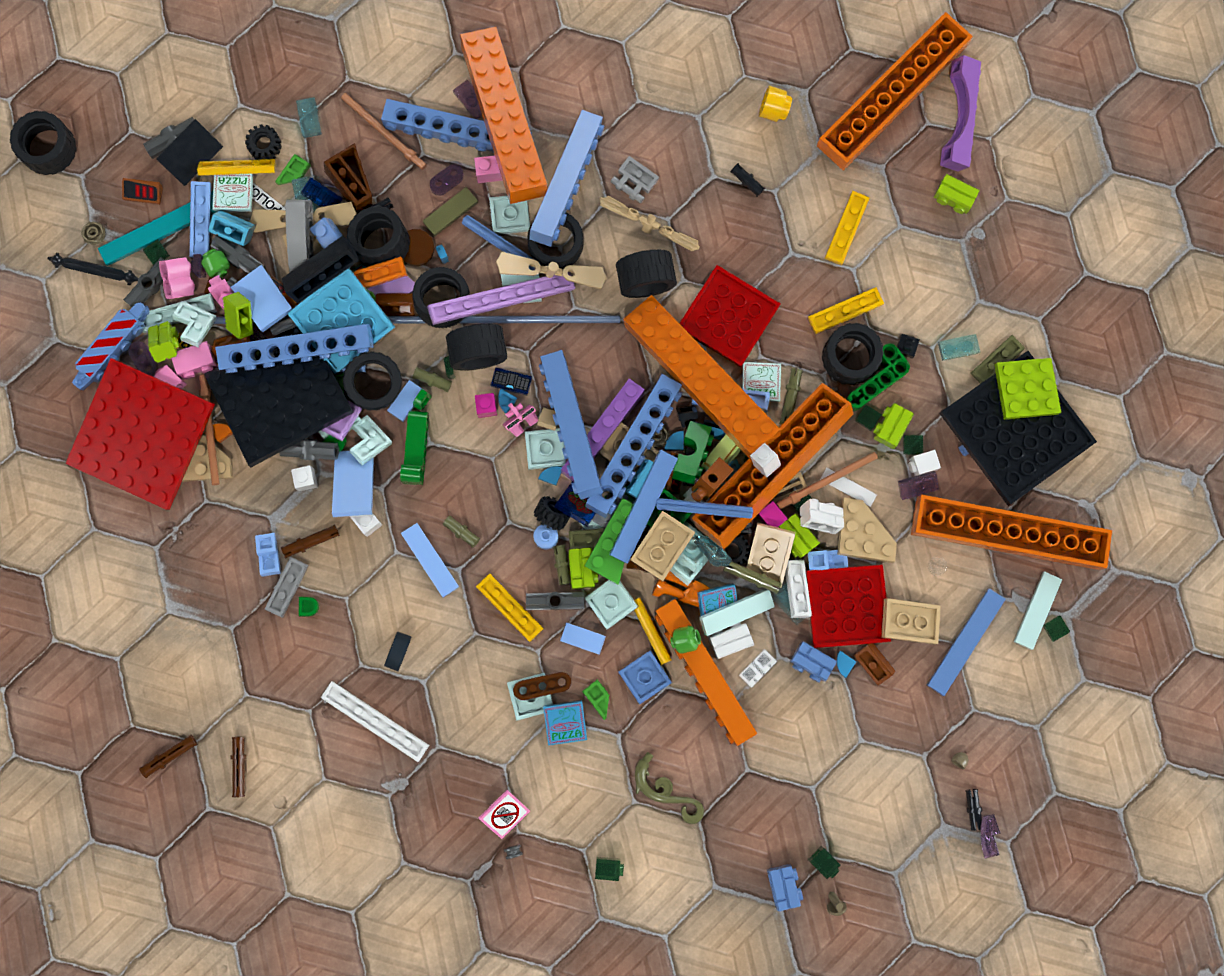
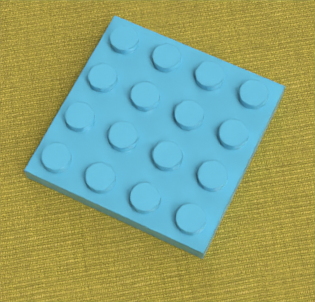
M350 268L312 293L287 313L303 334L369 324L371 325L374 344L395 328ZM352 335L348 338V344L353 346L356 339ZM333 338L330 340L329 346L331 349H334L337 341ZM313 341L311 344L317 350L318 344L316 341ZM357 350L350 351V355L339 356L336 353L331 354V358L323 360H326L333 373L337 374L354 357L361 355V353L358 354Z

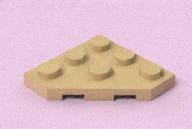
M203 434L182 482L211 480L207 440ZM215 445L219 479L232 478V459Z
M843 498L841 508H843L844 527L839 531L837 555L894 563L897 545L895 540L863 500Z

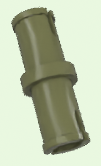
M416 367L412 377L427 383L430 387L434 386L446 392L449 391L452 385L451 380L449 381L437 376L435 372L430 373L419 367Z
M449 515L443 522V526L456 534V538H461L472 548L480 541V538L469 531L465 524H460L452 516Z
M565 545L554 546L553 550L556 561L554 567L557 568L559 585L570 584L568 570L570 564L567 562Z

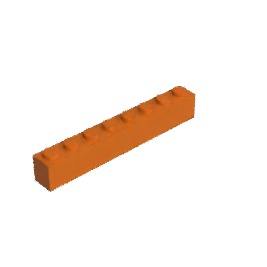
M676 599L655 611L656 616L654 618L659 626H664L667 631L664 635L669 643H671L670 638L673 637L675 629L692 626ZM702 641L698 645L697 650L681 654L675 649L674 651L680 660L684 659L687 664L684 668L690 677L693 675L697 682L694 684L700 694L704 692L707 697L704 701L710 710L714 709L717 716L715 719L720 727L724 726L728 733L725 736L730 744L734 743L736 746H739L757 734L756 730Z

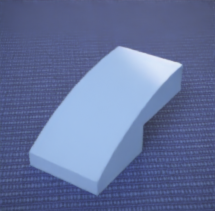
M275 533L255 536L260 575L263 577L281 574Z
M838 550L808 552L809 570L847 568L848 559L847 556L837 555Z
M566 623L560 641L600 655L606 636Z

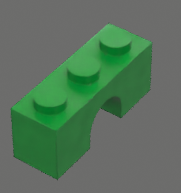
M690 421L684 437V446L692 448L695 453L692 455L678 454V460L673 469V479L695 485L697 478L700 479L703 471L701 464L706 462L709 453L706 451L707 446L712 445L714 435L711 434L712 427Z

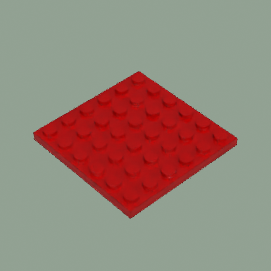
M110 358L65 464L163 509L170 510L215 404Z

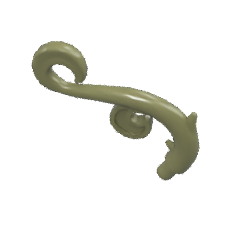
M647 752L643 759L638 761L635 768L636 794L641 791L648 798L660 803H691L697 808L696 813L689 815L686 812V806H683L681 816L689 824L700 822L704 815L703 805L694 798L669 796L673 790V784L668 778L660 777L655 782L657 790L659 787L663 788L662 793H658L650 788L646 781V775L649 776V762L654 756Z

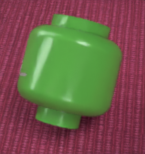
M212 249L203 254L201 264L209 277L219 275L222 278L228 274L227 270L230 267V263L222 251Z
M692 626L677 628L673 632V637L670 638L671 646L681 654L695 651L698 645L701 644L700 633Z

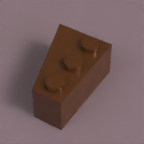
M355 143L324 161V172L345 200L353 203L356 213L367 209L372 204V194Z

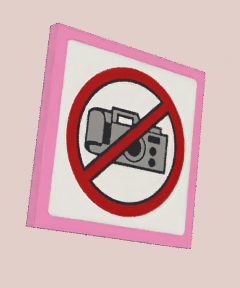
M506 790L479 817V820L503 839L530 810L512 793Z

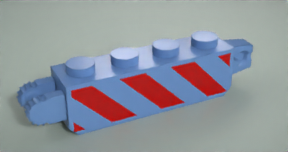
M138 302L129 311L121 309L116 313L75 363L76 369L79 372L72 383L77 388L84 391L92 382L98 383L101 381L110 358L119 361V356L127 351L134 338L143 332V327L146 325L143 321L150 313L148 306Z

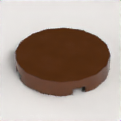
M421 229L408 230L410 245L403 262L417 267L427 264L432 259L435 250L432 237Z

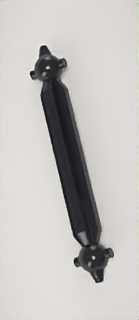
M60 253L47 258L55 265V268H59L62 265L71 270L118 281L125 280L127 285H131V283L139 279L132 273V270H128L125 273L116 268L69 257L62 258L59 255Z

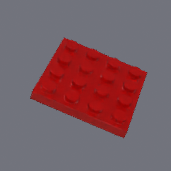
M716 265L679 324L695 340L737 366L742 367L781 303Z
M883 565L806 571L812 613L810 617L812 645L814 648L891 642V639L882 638L884 599H887Z

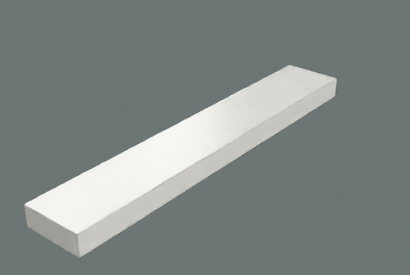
M331 681L321 696L323 700L417 762L420 761L430 746L333 681Z

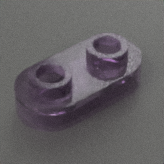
M455 164L449 165L430 180L432 193L438 196L444 195L461 183L464 178L462 168ZM456 171L457 174L452 176L451 172ZM441 182L442 185L438 187L436 183Z
M141 341L133 342L128 352L136 368L151 376H155L158 364L154 361L149 347ZM143 349V353L138 355V351ZM151 365V370L146 371L147 366Z

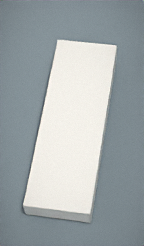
M788 560L785 574L791 618H809L812 616L805 562L804 560Z

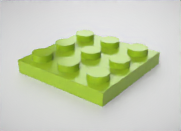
M1051 358L997 362L994 365L1004 420L1058 415L1061 413Z

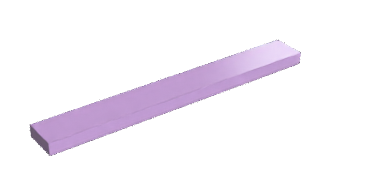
M563 274L562 276L554 275L552 278L545 276L430 304L427 306L432 323L435 325L572 291L575 289L574 282L567 281Z

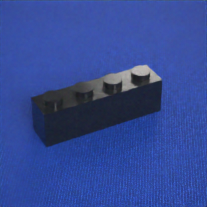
M341 236L284 276L281 280L285 292L298 304L353 266L359 259L354 246L344 236Z

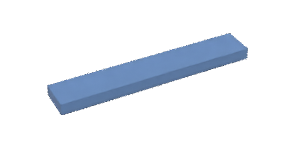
M659 450L609 554L610 556L628 564L656 506L657 499H659L678 458L663 450Z
M990 588L987 589L929 680L928 687L945 696L1006 600Z

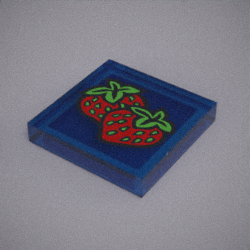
M572 484L568 486L554 506L588 527L596 515L595 512L586 508V502L589 497L581 500L578 494H574Z

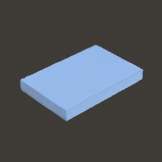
M262 265L231 286L234 293L240 292L246 299L251 301L252 319L262 332L288 315L287 313L293 309Z

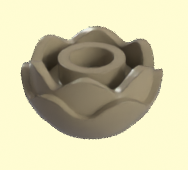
M88 222L83 226L81 235L86 243L96 245L104 240L106 231L101 223Z
M664 426L659 434L656 433L653 437L655 440L654 448L662 447L667 443L669 432ZM649 428L647 429L645 434L650 433Z

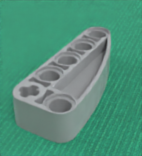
M286 200V238L289 273L313 257V233L310 230L313 226V205L311 200Z

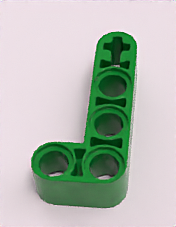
M894 344L883 346V351L888 350L892 353L891 358L886 357L883 353L881 363L885 369L858 387L846 398L851 403L852 400L861 396L857 404H852L853 412L865 406L909 372V362ZM896 365L902 366L904 372H903V373L898 372V371L896 370L895 366H896ZM886 376L889 380V383H883L880 377ZM871 387L874 391V394H868L865 391V388Z
M408 412L404 464L401 465L400 481L403 484L423 485L429 424L428 412Z

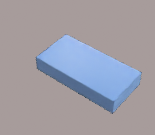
M409 380L387 411L404 422L408 417V412L413 410L414 399L422 388Z

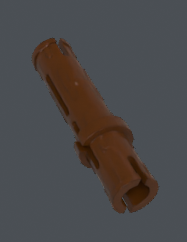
M334 524L329 528L303 539L298 538L296 539L297 541L284 547L282 546L281 550L285 559L299 552L304 553L306 549L340 536L336 525Z
M190 734L178 744L161 755L157 754L153 760L140 767L141 774L148 778L157 770L166 768L168 763L194 746H197V741Z
M232 737V755H230V759H232V797H245V737Z

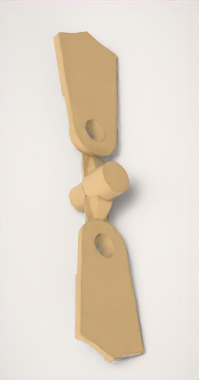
M610 196L600 197L599 199L600 206L631 220H640L643 225L641 230L647 234H650L652 230L659 229L661 235L690 251L699 250L700 248L698 240L683 233L675 232L670 226L665 225L661 227V224L655 221L656 217L652 214H649L648 217L644 215L640 217L636 209L628 208Z
M352 202L317 208L313 213V221L317 223L321 220L320 215L324 213V218L332 219L335 225L349 226L350 221L353 220L357 213ZM254 209L249 221L255 224L254 233L285 228L286 222H283L282 219L286 216V211Z
M501 252L496 261L499 274L535 276L540 272L546 274L548 278H552L554 275L562 276L563 274L567 281L601 289L607 279L603 267L568 265L561 269L555 262L549 263L548 266H541L534 259ZM529 266L534 267L535 270H530ZM568 272L573 273L574 276H569Z

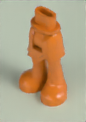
M669 571L665 580L675 582L687 589L681 590L658 579L652 595L659 597L663 594H668L679 598L677 601L699 607L697 592L710 588L697 580H692L687 586Z

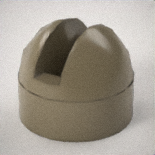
M963 752L956 753L951 759V762L961 769H965L969 761L968 756Z

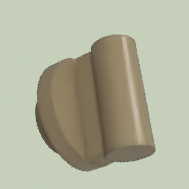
M830 892L828 894L830 902L827 904V912L834 916H840L847 910L846 903L841 901L834 892Z

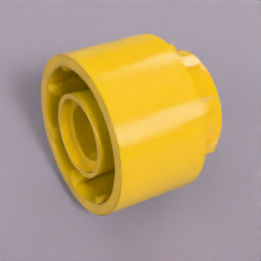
M769 85L762 100L759 117L777 122L779 119L785 120L792 104V97L787 95V91Z

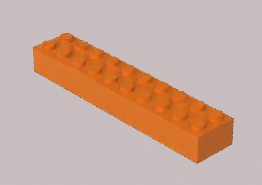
M945 12L819 138L817 147L844 171L968 46L973 36Z
M497 27L460 34L463 56L510 204L544 197L547 192V182Z
M652 295L623 319L625 328L676 382L682 384V388L750 460V455L765 443L769 446L780 436L781 429Z
M821 383L779 427L781 429L780 436L769 445L778 455L781 466L766 478L753 465V462L748 459L707 502L752 507V518L696 513L692 517L696 528L724 550L854 414L852 404L827 385Z
M920 495L916 498L911 535L1102 570L1108 567L1113 530Z

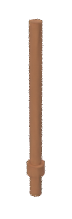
M347 93L342 95L341 99L399 149L409 162H413L421 170L426 168L427 164L417 156L413 149L406 147Z
M200 375L199 397L210 402L211 390L208 389L205 375ZM210 415L205 432L212 485H219L212 415Z
M873 452L798 492L794 491L788 494L787 498L777 502L776 505L779 509L790 504L794 505L800 502L801 498L878 459V456Z

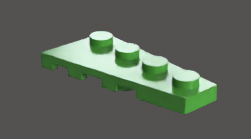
M623 498L584 565L619 585L625 562L609 554L633 506L631 502Z

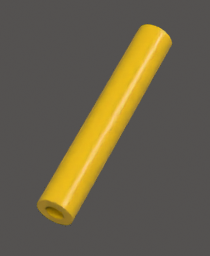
M641 598L635 599L634 601L639 607L634 611L661 665L672 659Z

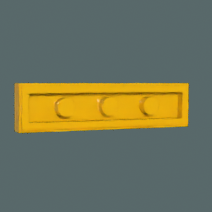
M274 159L200 161L197 171L198 175L275 173L276 163Z
M852 191L825 256L826 260L842 266L870 197Z
M877 287L810 315L808 320L816 335L884 305V302Z
M490 573L476 586L529 642L543 630V627Z

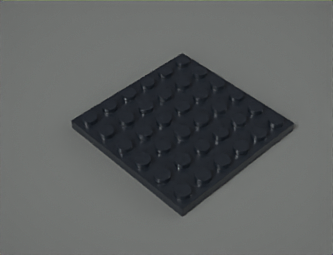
M295 327L273 338L303 333L298 327ZM294 344L292 346V352L293 354H297L299 351V347L297 344ZM311 344L310 348L313 352H315L316 350ZM278 347L274 348L273 355L275 357H278L280 355V349ZM257 350L254 354L256 360H259L261 358V352L259 350ZM242 354L236 357L238 363L242 361ZM319 356L312 357L313 361L301 362V359L293 360V364L282 365V362H276L274 367L263 368V365H257L256 369L246 371L243 367L237 368L238 372L226 373V370H219V367H216L204 374L250 468L354 413L326 360L324 361Z
M1026 351L1014 361L1031 360L1034 357L1029 351ZM995 373L939 414L1009 506L1097 441L1058 389L1060 414L1004 420Z

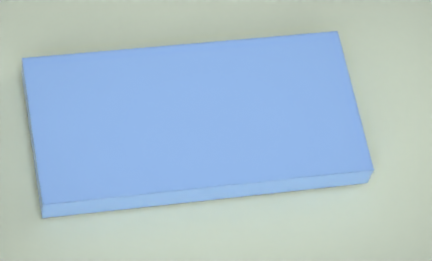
M350 451L339 452L338 459L334 461L333 517L372 515L374 457L364 465H361Z

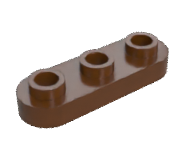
M558 672L522 680L515 684L513 693L519 700H528L564 692L570 688L571 678L565 672ZM560 678L565 679V685L560 686L558 680ZM544 682L546 684L545 690L539 689L540 683ZM521 687L527 688L526 694L520 693Z

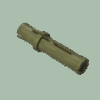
M791 368L789 383L786 384L785 388L787 392L779 422L781 425L794 412L797 394L801 389L799 385L803 371L797 369L796 374V368Z
M729 559L726 564L733 568L724 566L723 571L754 583L758 588L763 587L777 594L779 589L772 585L781 587V582L766 577L764 573L759 574Z

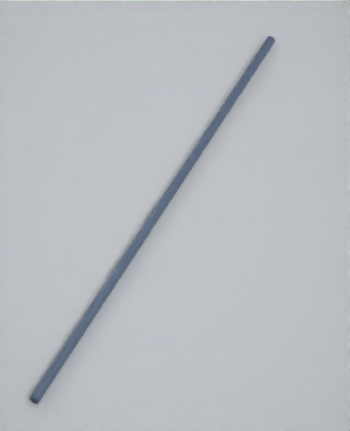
M290 316L283 317L277 323L289 319ZM387 316L393 324H426L419 316ZM468 316L460 323H620V316ZM216 317L217 319L214 324H226L225 317Z

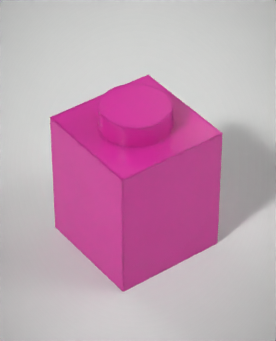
M494 393L475 395L478 418L497 416Z
M774 501L767 504L757 515L763 524L777 528L787 520V517Z

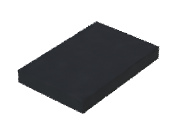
M194 119L166 147L156 160L183 186H186L198 173L199 162L210 161L223 148V145Z

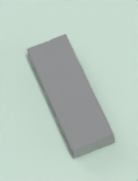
M290 557L265 610L282 618L284 617L309 565Z

